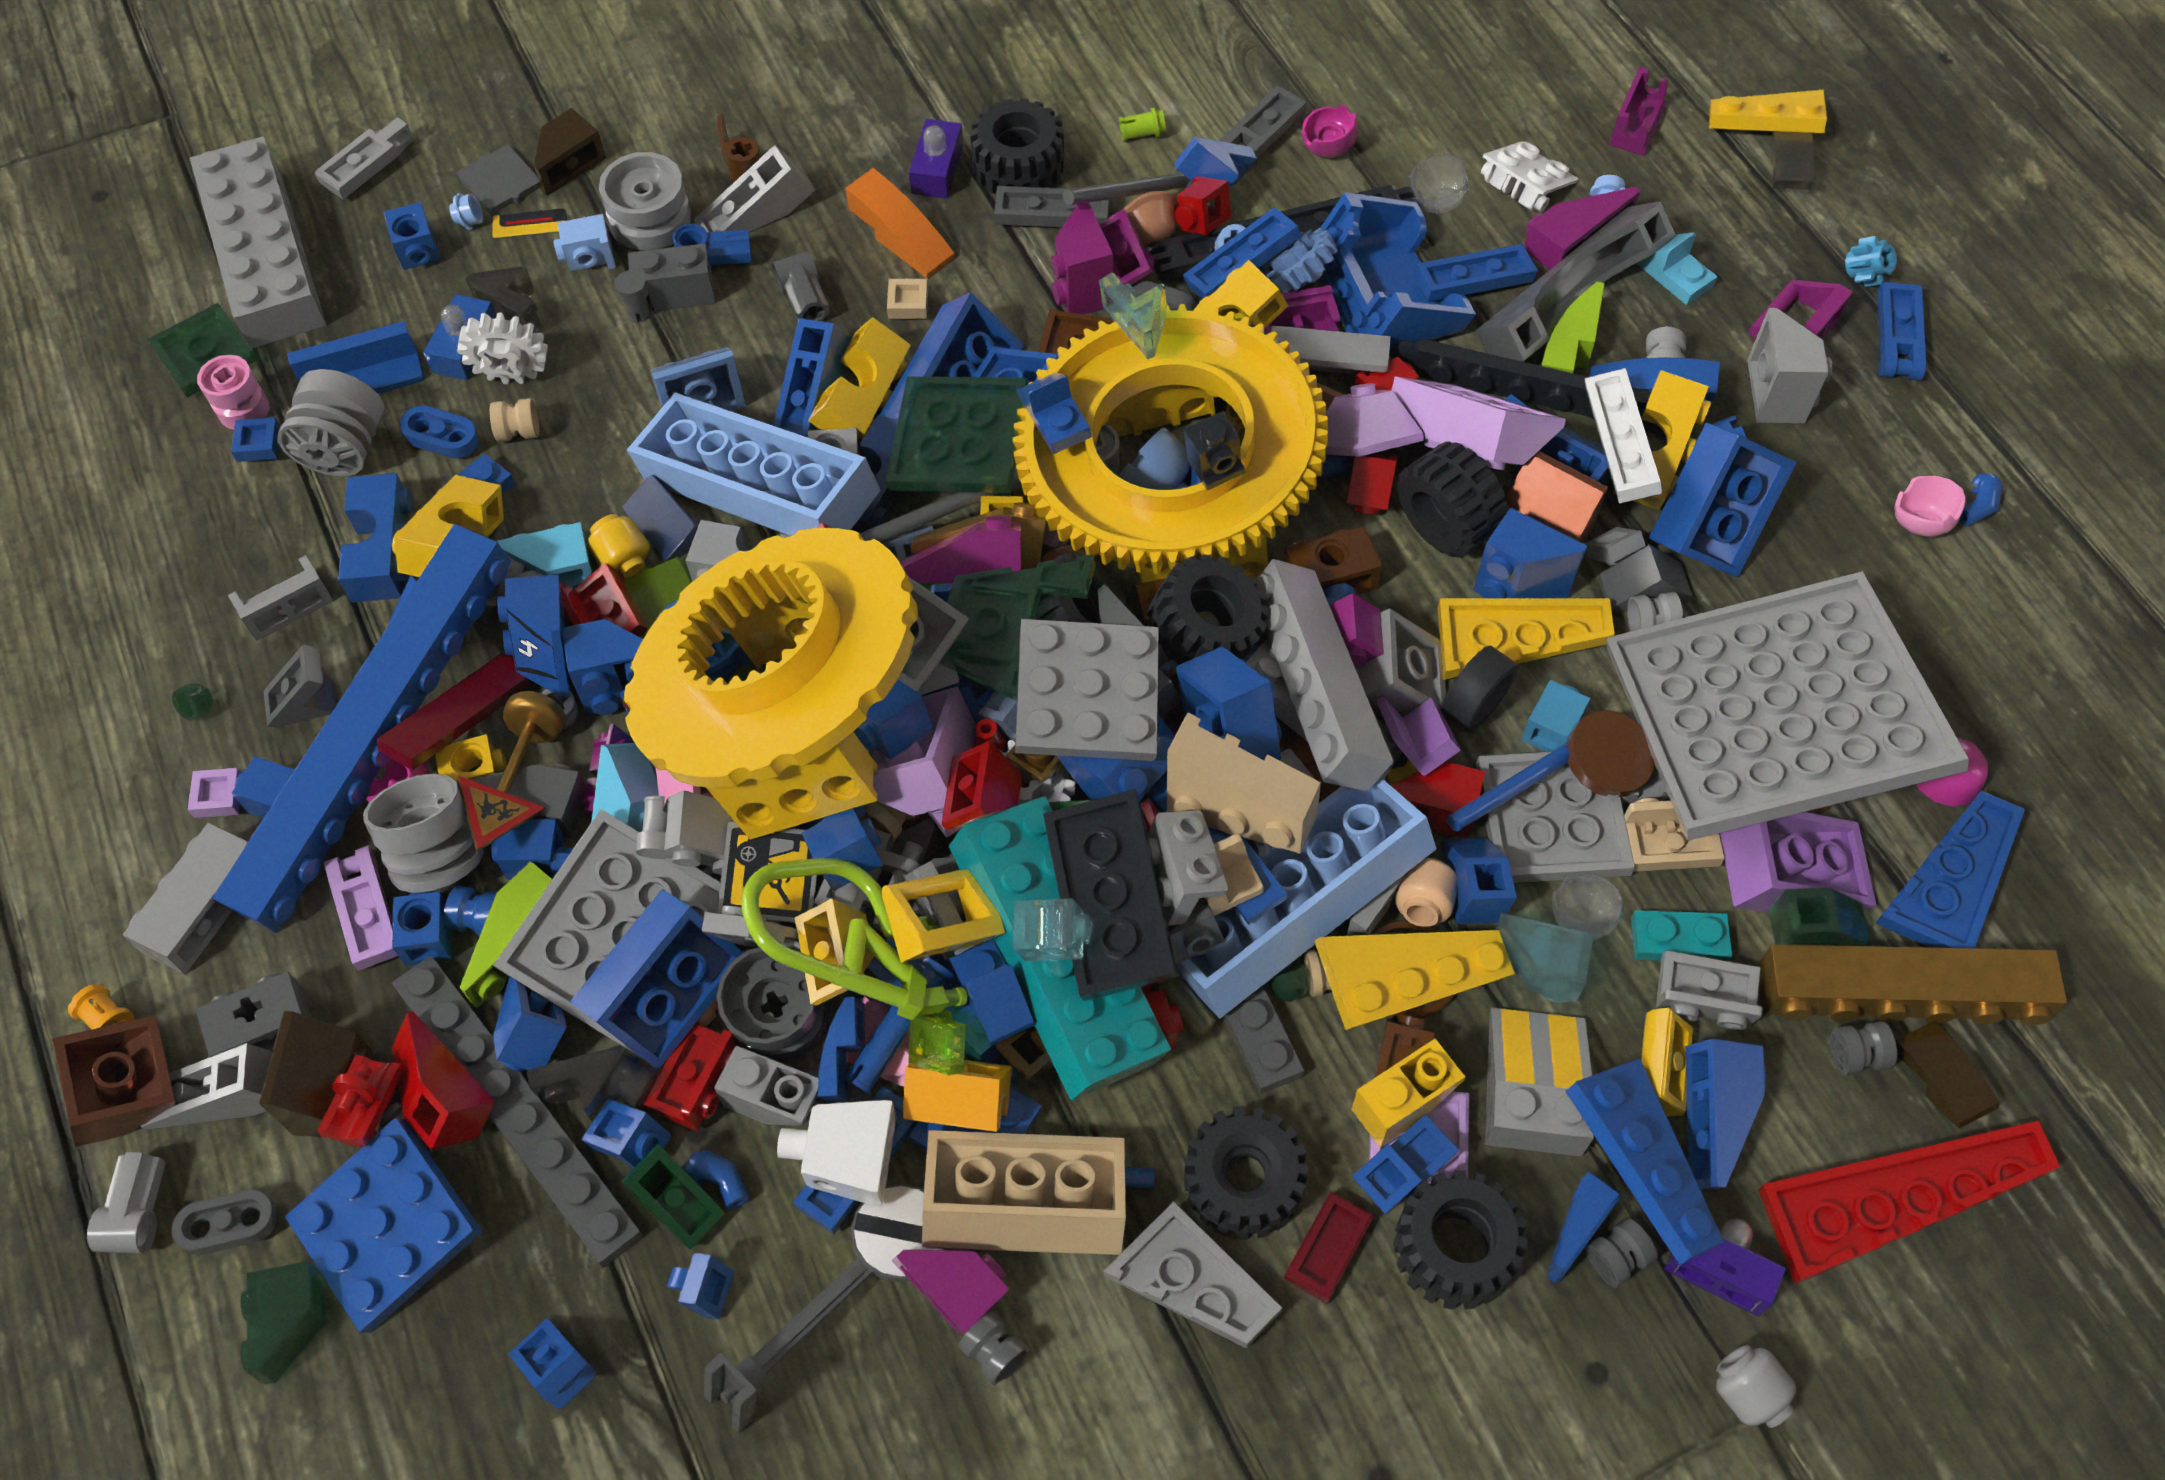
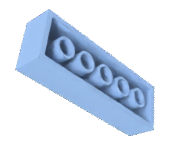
M674 393L627 449L644 480L653 474L668 491L790 536L794 535L798 530L817 528L822 522L833 528L851 530L881 491L866 457L678 393Z
M1381 777L1368 792L1341 786L1319 803L1318 815L1300 854L1270 846L1268 854L1261 858L1287 893V899L1249 925L1235 907L1214 916L1225 941L1212 947L1202 955L1193 956L1177 964L1178 974L1220 1019L1315 945V939L1328 935L1434 852L1436 846L1427 817Z

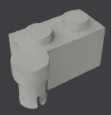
M685 790L669 796L666 799V803H664L665 796L645 797L643 830L637 834L636 854L653 859L671 857L672 863L679 866L694 867L700 864L713 867L712 871L714 873L722 875L728 822L735 823V821L713 797Z

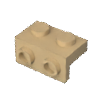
M1656 798L1640 799L1635 803H1631L1624 815L1635 865L1633 872L1719 867L1725 859L1719 833L1687 841L1671 801H1659Z

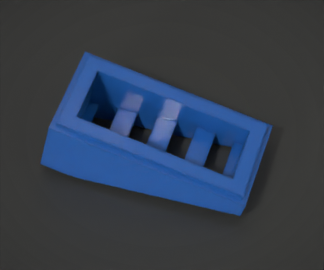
M1586 1172L1575 1190L1552 1256L1547 1278L1553 1283L1561 1281L1620 1199L1618 1192L1590 1172Z

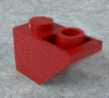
M1445 761L1425 776L1417 772L1391 786L1427 817L1430 828L1445 836L1460 835L1468 837L1473 822L1459 831H1454L1447 822V816L1480 796L1485 771Z

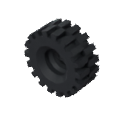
M1244 1106L1233 1107L1232 1115L1226 1116L1224 1111L1221 1110L1213 1115V1122L1211 1124H1208L1205 1120L1198 1127L1196 1138L1192 1136L1188 1145L1184 1168L1185 1191L1189 1192L1188 1202L1193 1210L1199 1209L1200 1220L1208 1226L1212 1221L1217 1225V1233L1227 1236L1228 1230L1238 1232L1237 1239L1248 1240L1249 1233L1257 1232L1258 1239L1269 1235L1271 1228L1275 1227L1278 1231L1286 1225L1290 1215L1294 1217L1299 1209L1301 1199H1303L1309 1174V1164H1305L1307 1152L1304 1143L1301 1145L1297 1144L1298 1133L1292 1126L1285 1130L1282 1127L1284 1119L1274 1113L1271 1120L1263 1117L1265 1110L1263 1108L1254 1106L1253 1114H1244ZM1238 1157H1251L1258 1161L1264 1170L1265 1177L1263 1183L1253 1191L1244 1192L1235 1189L1229 1183L1226 1176V1169L1231 1161Z

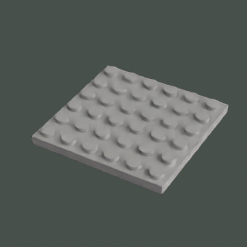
M1863 571L1606 638L1607 651L1636 720L1644 731L1650 753L1687 841L1968 771V756Z

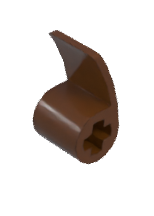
M722 114L717 118L718 136L727 173L734 183L761 157L757 142L751 138L739 137L728 141L727 129Z

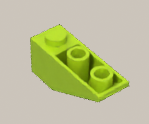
M532 861L496 893L460 985V989L476 1009L485 1001L495 998L504 988L509 975L493 965L552 881Z

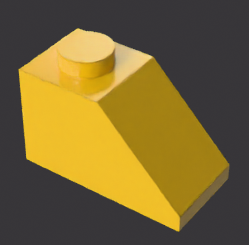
M832 898L795 917L801 953L836 966H842L850 921L856 918L867 921L866 914ZM866 949L864 953L861 971L862 974L865 972L866 968L868 967V965L874 957ZM805 973L810 1003L817 1006L848 990L834 985L830 981Z

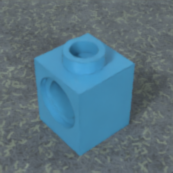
M1550 680L1528 719L1521 741L1544 752H1552L1567 742V737L1574 725L1583 718L1591 698L1581 694L1572 686L1561 685Z

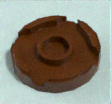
M1611 710L1594 711L1577 722L1567 737L1566 747L1569 746L1568 751L1570 754L1567 760L1570 769L1580 783L1595 794L1608 796L1609 794L1619 795L1618 797L1628 796L1647 783L1654 771L1655 762L1650 753L1642 727L1625 714Z

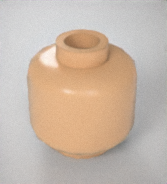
M1435 858L1423 859L1407 872L1396 889L1395 904L1400 913L1410 923L1421 927H1430L1446 921L1453 913L1456 903V872L1441 860Z

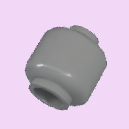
M1745 1345L1731 1352L1717 1366L1719 1377L1716 1381V1390L1742 1423L1748 1426L1766 1423L1769 1428H1772L1784 1422L1792 1414L1793 1407L1790 1403L1796 1394V1384L1770 1351L1763 1348L1752 1350L1750 1346Z

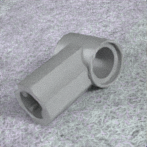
M126 1152L124 1155L118 1156L104 1207L97 1208L89 1221L87 1241L92 1251L145 1254L149 1252L157 1232V1218L153 1208L166 1164L160 1157L139 1152Z

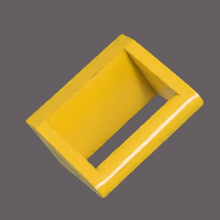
M968 869L886 885L882 888V898L901 963L979 945L1005 933L999 912ZM957 890L967 921L960 924L927 931L907 902L908 900Z

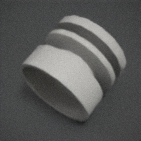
M326 369L308 371L301 377L292 398V407L286 412L285 421L281 424L278 432V443L290 458L310 470L331 476L344 477L355 475L364 466L366 454L369 453L371 447V438L376 435L383 417L384 403L380 395L368 384L354 376Z
M434 773L417 775L399 781L374 797L363 812L364 823L374 845L381 851L382 862L388 869V875L392 883L401 891L420 893L449 886L468 875L479 864L484 854V848L476 852L459 786L450 776Z

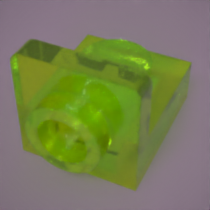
M948 1010L916 1016L913 1020H910L908 1063L949 1076L963 1073L966 1024L952 1021V1013Z

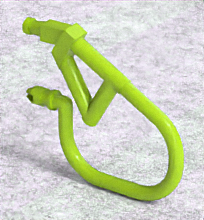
M831 858L771 863L760 868L748 879L741 899L743 917L753 940L762 951L775 961L830 981L834 985L898 1007L897 1015L909 1020H913L916 1016L940 1013L945 1008L953 1005L958 1007L966 1004L967 993L963 987H954L952 990H944L943 986L926 988L927 979L912 964L908 962L901 963L898 952L871 928L864 919L856 918L850 921L842 966H836L786 947L775 939L765 926L760 913L759 896L768 883L784 878L833 874L850 880L866 894L872 904L884 936L888 939H894L882 898V888L861 867L846 860ZM927 916L918 917L927 931L937 929V925H933L935 920ZM865 949L902 983L901 988L861 973Z

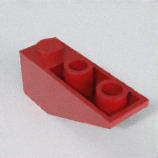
M414 1011L407 1012L391 1048L394 1062L400 1063L404 1069L398 1082L404 1119L431 1150L478 1138L495 1103L494 1099Z

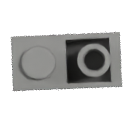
M735 1046L714 1089L724 1108L764 1124L803 1126L818 1096V1078Z

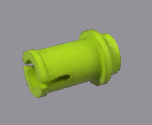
M1155 107L1150 108L1148 113L1119 117L1123 141L1152 134L1156 138L1160 137V133L1166 132L1163 110L1156 111Z

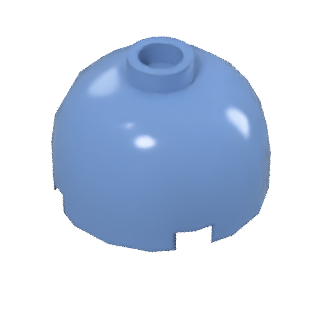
M1162 428L1139 450L1138 453L1140 454L1131 464L1128 463L1118 476L1131 484L1148 489L1173 490L1189 487L1184 483L1190 470L1186 448L1173 433Z

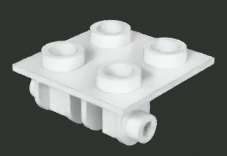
M1518 142L1483 155V158L1488 160L1481 170V174L1485 176L1484 180L1497 189L1502 190L1505 194H1509L1512 191L1511 198L1514 200L1519 198L1518 202L1531 211H1544L1550 201L1546 197L1548 193L1577 183L1579 178L1569 173V168L1565 164L1555 160H1548L1539 154V149L1528 142Z

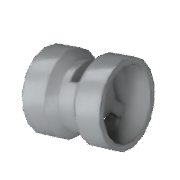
M1660 327L1652 330L1646 338L1645 349L1648 355L1646 358H1685L1683 354L1686 351V335L1675 327Z
M1666 592L1659 594L1657 598H1649L1646 595L1630 597L1627 606L1630 632L1683 618L1682 604L1678 594Z

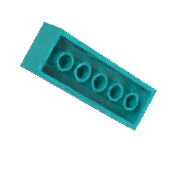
M1046 796L964 824L949 845V848L959 869H968L1001 916L1005 933L993 938L1005 964H1011L1037 1032L1070 1100L1073 1101L1153 1066L1171 1048L1141 987L1086 1001L1079 997L1043 816L1044 813L1053 810Z

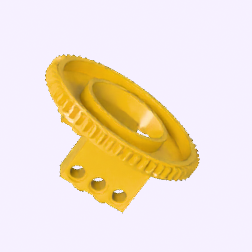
M1165 304L1160 312H1154L1152 307L1148 306L1146 307L1145 314L1138 315L1135 310H1130L1129 318L1122 319L1118 314L1114 315V323L1107 325L1105 322L1099 321V329L1095 332L1086 328L1083 330V339L1070 338L1071 347L1069 349L1059 347L1057 349L1058 359L1048 357L1046 360L1048 370L1038 369L1036 372L1037 379L1039 380L1052 373L1067 376L1071 397L1090 427L1091 438L1056 454H1052L1024 404L1023 408L1017 410L1019 422L1014 423L1016 437H1013L1014 458L1019 481L1021 482L1024 495L1028 496L1029 504L1035 505L1039 517H1045L1047 529L1050 532L1057 530L1061 542L1070 539L1074 551L1084 547L1086 556L1089 559L1097 554L1101 556L1102 564L1104 565L1113 560L1118 562L1119 569L1122 570L1127 565L1135 566L1139 583L1165 579L1175 565L1178 563L1182 564L1186 558L1191 556L1199 560L1202 554L1211 555L1213 560L1216 561L1220 556L1227 558L1230 565L1236 567L1239 564L1245 569L1243 573L1248 578L1253 576L1256 579L1268 565L1266 536L1273 539L1276 536L1275 527L1277 525L1286 528L1288 526V514L1298 516L1300 513L1299 502L1308 503L1309 490L1316 489L1317 476L1322 475V462L1326 461V447H1328L1326 403L1322 401V389L1317 388L1316 376L1309 375V364L1307 362L1300 363V353L1298 351L1290 353L1287 340L1278 343L1275 331L1264 335V325L1262 323L1252 328L1250 327V318L1247 316L1240 321H1236L1232 311L1225 316H1220L1218 308L1214 307L1209 313L1203 312L1202 305H1197L1193 311H1187L1185 304H1180L1178 310H1170L1168 304ZM1214 397H1220L1232 406L1245 427L1240 452L1241 462L1245 467L1246 473L1208 491L1202 482L1181 489H1148L1131 484L1108 469L1096 451L1097 438L1101 427L1106 423L1115 428L1119 437L1132 433L1134 436L1141 435L1142 431L1167 424H1172L1173 426L1180 425V421L1206 414L1213 416L1215 415Z

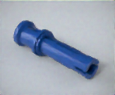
M929 957L916 959L918 964L915 968L927 979L926 988L943 986L945 982H951L955 977L949 970ZM892 1005L854 1064L844 1075V1078L870 1094L871 1089L919 1017L924 1019L925 1016L930 1014L916 1016L913 1020L898 1016V1007Z

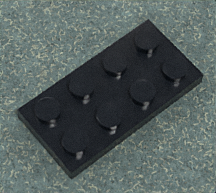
M1133 789L1044 813L1043 816L1079 997L1086 1001L1179 977L1137 791Z

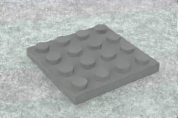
M600 809L493 966L639 1056L570 1003V1001L662 889L690 906L704 918L705 912L717 913L721 883L695 866L686 867L673 864L671 857L653 859L639 856L636 854L637 834L639 832Z

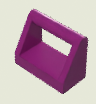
M1791 280L1749 328V334L1756 339L1768 308H1778L1784 312L1793 300L1796 299L1816 310L1803 327L1823 340L1842 317L1853 291L1840 284Z

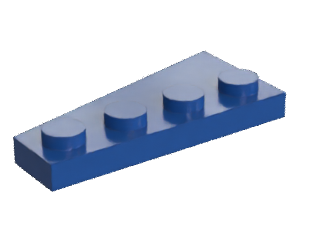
M1980 791L1880 916L1876 924L1930 948L1975 949L2025 809Z

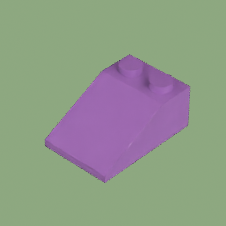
M1802 812L1720 833L1733 906L1735 908L1765 913L1859 910L1871 909L1877 906L1858 822Z

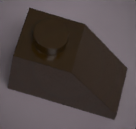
M572 108L542 126L534 168L542 192L546 196L606 158L598 130Z

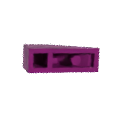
M1630 187L1555 204L1545 213H1539L1530 220L1526 227L1527 237L1524 248L1528 255L1551 270L1629 206H1635L1641 190L1636 187Z
M1009 516L986 517V523H977L901 561L900 564L907 575L917 583H1021L1022 523H1012V517Z

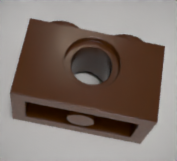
M1364 526L1351 530L1340 529L1325 537L1314 540L1304 539L1285 547L1283 562L1315 570L1322 590L1337 584L1352 586L1355 588L1356 595L1378 589L1382 564Z

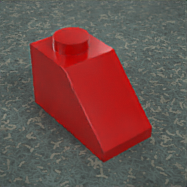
M1388 449L1359 457L1355 456L1347 497V504L1355 505V511L1375 515L1378 514L1379 509L1388 510L1398 450Z
M987 741L952 757L941 825L946 830L961 828L964 824L1018 806L1022 774L991 741Z

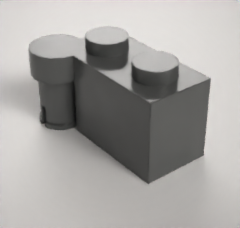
M705 243L628 253L629 270L619 274L614 283L618 298L625 304L628 319L635 323H638L636 313H639L641 322L646 321L651 316L652 311L646 298L648 295L654 311L716 304L713 272Z

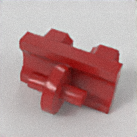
M355 1055L347 1073L339 1074L332 1085L336 1095L317 1130L321 1137L342 1141L348 1146L367 1147L369 1141L377 1134L376 1127L386 1107L392 1105L398 1093L396 1086L404 1072L401 1064L395 1062L382 1063L365 1056Z

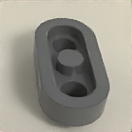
M253 1189L194 1202L185 1206L176 1215L172 1224V1237L178 1246L193 1255H205L255 1243L266 1238L274 1230L278 1221V1209L274 1201L267 1195ZM260 1212L259 1220L254 1225L248 1226L249 1217L254 1213ZM210 1224V1230L207 1235L198 1238L199 1230L204 1225Z

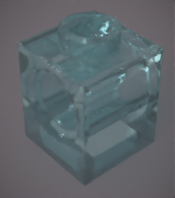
M1074 899L1015 901L1013 950L1024 961L1083 959V944H1089L1091 938L1090 918L1088 914H1084V911Z

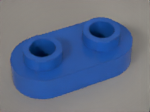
M413 407L402 415L399 422L405 440L410 445L450 458L466 457L473 453L479 444V435L471 420L433 407Z

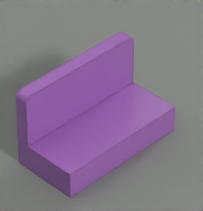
M1384 695L1377 700L1393 741L1423 776L1461 751L1441 708L1432 698H1429L1404 717L1397 712Z

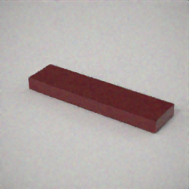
M501 653L377 738L378 750L410 770H414L505 705L511 695L524 691L535 682L516 672L514 659Z

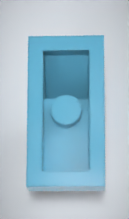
M1694 232L1676 234L1653 255L1636 263L1686 305L1712 289L1717 280V276L1690 255L1696 237Z

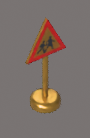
M533 691L518 692L511 695L505 704L503 719L508 729L518 736L519 739L497 789L461 776L457 777L476 852L545 811L546 807L508 794L529 743H546L554 740L565 726L566 715L562 707L555 700L544 694Z

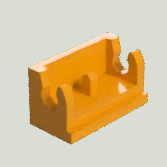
M920 1054L905 1067L903 1119L997 1132L1000 1128L1001 1116H1007L1012 1066Z

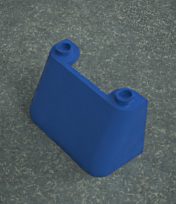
M1344 192L1320 227L1323 231H1328L1338 250L1332 255L1333 261L1324 265L1325 270L1320 278L1324 286L1331 285L1340 319L1346 331L1349 333L1391 336L1390 350L1398 349L1399 343L1404 340L1416 342L1419 339L1433 340L1463 331L1476 315L1467 297L1462 294L1453 293L1449 294L1442 302L1440 300L1428 302L1414 277L1416 264L1421 263L1415 251L1427 234V223L1418 203Z

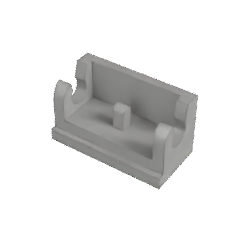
M306 555L298 559L304 568L303 572L270 587L268 590L244 602L236 591L228 595L241 620L256 641L333 602Z

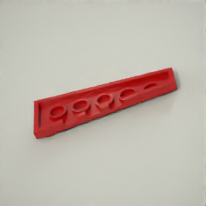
M2035 1121L1766 1183L1758 1191L1795 1284H1798L2051 1174L2060 1165L2040 1122Z

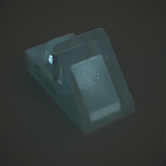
M1113 272L1100 279L1099 284L1103 308L1148 360L1154 357L1167 313L1165 285L1159 284L1138 297L1133 287L1128 283L1124 285Z

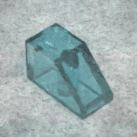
M1500 913L1494 930H1499L1512 967L1529 991L1542 994L1545 999L1552 1002H1577L1586 985L1594 934Z

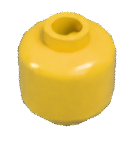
M610 514L592 525L589 531L591 535L588 538L587 547L599 566L607 563L616 569L619 575L622 574L625 578L636 575L645 567L644 560L649 554L650 544L631 517H619L617 514Z

